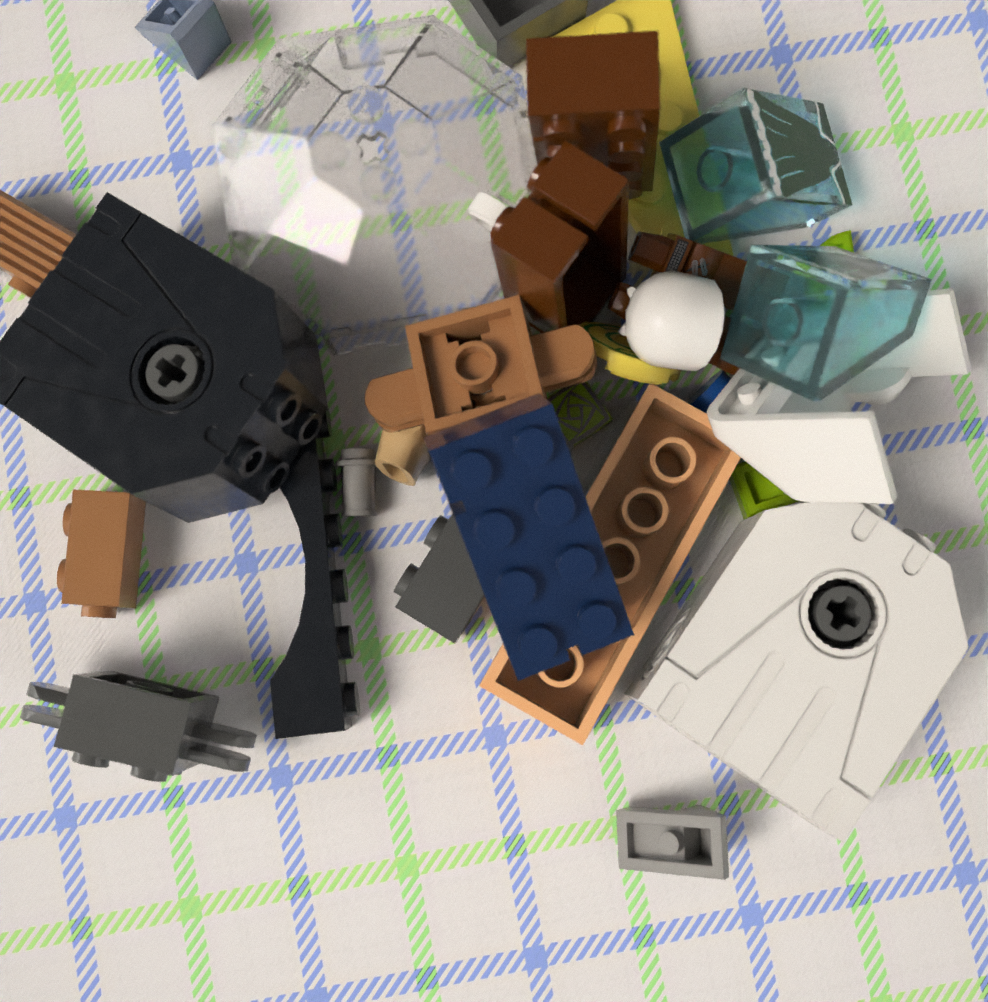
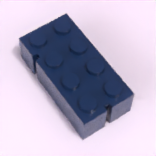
M537 393L423 438L518 681L570 661L566 650L568 648L577 646L583 656L634 635L556 413L550 401Z

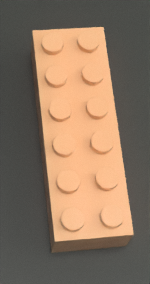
M649 384L585 496L634 635L583 656L577 646L568 648L566 650L570 661L520 681L517 680L502 643L479 686L581 745H584L741 458L714 436L705 412L658 386Z

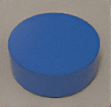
M719 371L687 403L707 414L708 407L731 380V377L725 371Z

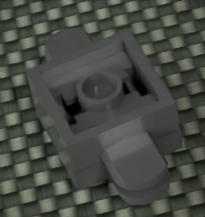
M115 671L73 674L70 688L51 683L30 682L26 695L65 707L62 710L41 705H24L20 718L24 721L57 728L58 732L54 747L74 752L72 761L91 767L107 768L110 761L132 766L130 775L155 782H165L168 775H181L184 770L200 763L230 771H248L251 761L249 756L207 745V743L211 741L239 748H254L257 737L256 734L249 731L213 723L219 696Z

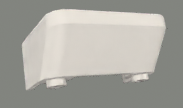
M953 288L819 300L803 303L791 308L779 318L747 358V361L743 363L708 407L707 416L714 436L794 500L810 502L811 504L822 502L893 504L897 494L874 411L848 412L854 402L882 405L894 400L899 392L906 387L911 377L968 375L971 365Z

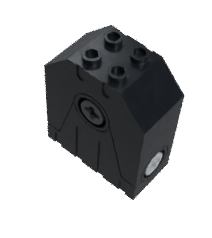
M106 192L95 209L97 210L87 223H84L61 255L63 257L55 269L48 273L28 301L29 305L19 319H15L0 340V404L130 494L187 523L264 504L269 495L277 491L284 484L289 474L290 464L303 445L315 438L321 428L322 417L328 410L317 336L274 289Z

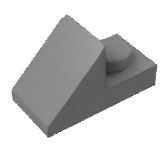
M695 805L681 810L635 807L616 810L619 869L722 880L729 878L725 815L702 805Z

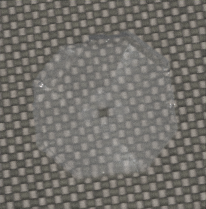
M434 15L278 39L212 124L232 265L274 289L317 336L318 345L332 355L353 353L357 347L386 343L387 347L408 344L406 325L504 299L490 244V232L476 223L468 215L467 209L478 192L488 194L506 206H512L513 208L517 206L523 196L528 198L532 193L527 189V184L537 165L527 117V100L522 75ZM378 136L386 139L383 146L388 156L384 160L373 157L368 163L361 160L364 154L363 148L359 145L361 140L365 138L373 142Z

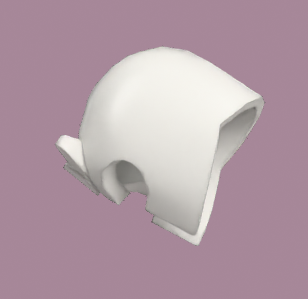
M667 271L651 276L640 283L637 288L632 286L627 288L630 302L625 310V323L620 327L619 333L622 336L626 335L631 349L639 359L651 366L686 371H697L708 364L717 350L723 331L725 315L722 292L715 280L682 272Z

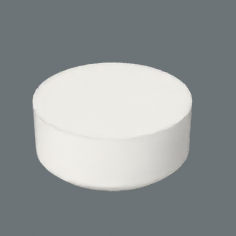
M478 192L467 211L469 212L468 215L476 223L491 233L496 219L508 206L488 194Z

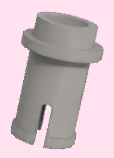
M342 449L341 460L336 461V467H341L343 511H341V516H377V510H375L376 465L374 449Z

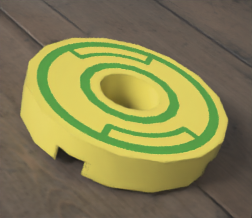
M584 322L579 324L589 333L593 340L596 356L607 361L605 369L611 371V374L636 382L662 385V383H669V380L674 382L679 379L682 370L651 366L639 359L631 349L626 335L622 336L619 333L621 326L602 322Z

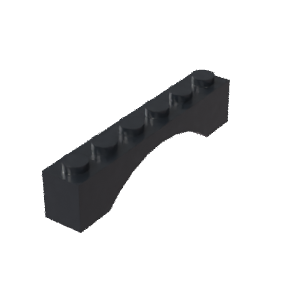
M329 408L322 417V425L319 432L311 442L303 445L289 466V474L286 481L280 487L299 527L305 557V595L295 635L285 658L270 680L275 739L346 731L352 727L351 717L359 716L360 714L356 681H347L345 661L354 658L352 629L350 625L342 626L340 603L348 602L347 577L345 569L336 570L334 547H342L343 545L342 526L339 514L330 513L328 492H337L333 458L325 459L323 438L332 436Z

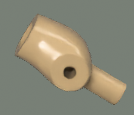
M425 425L395 433H388L382 429L375 465L384 475L397 482L415 486L420 473L432 460L423 439L428 436Z

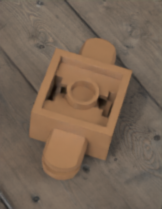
M515 295L406 325L405 329L413 368L372 379L365 392V404L369 413L386 432L395 433L425 425L426 434L429 436L537 393L547 399L546 392L591 380L597 368L594 343L589 333L577 324L532 335L520 296Z

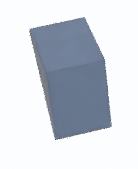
M159 0L135 26L142 36L197 80L232 42L213 0Z

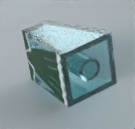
M742 88L659 142L684 236L700 244L807 228L853 205L824 104L820 102Z
M751 245L720 359L812 401H820L913 336L932 279L836 246Z

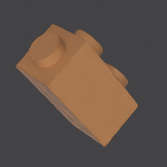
M73 489L72 503L66 505L63 513V531L68 536L66 559L60 562L57 571V587L62 592L61 604L82 605L81 616L116 618L117 607L136 608L146 501L127 492Z

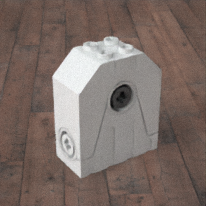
M807 502L764 510L740 521L651 653L653 656L647 659L625 692V695L810 824L844 843L871 800L868 797H874L969 649L950 563L934 553L936 545L930 539L911 529L901 531L884 519L886 512L876 503L822 502L811 504Z

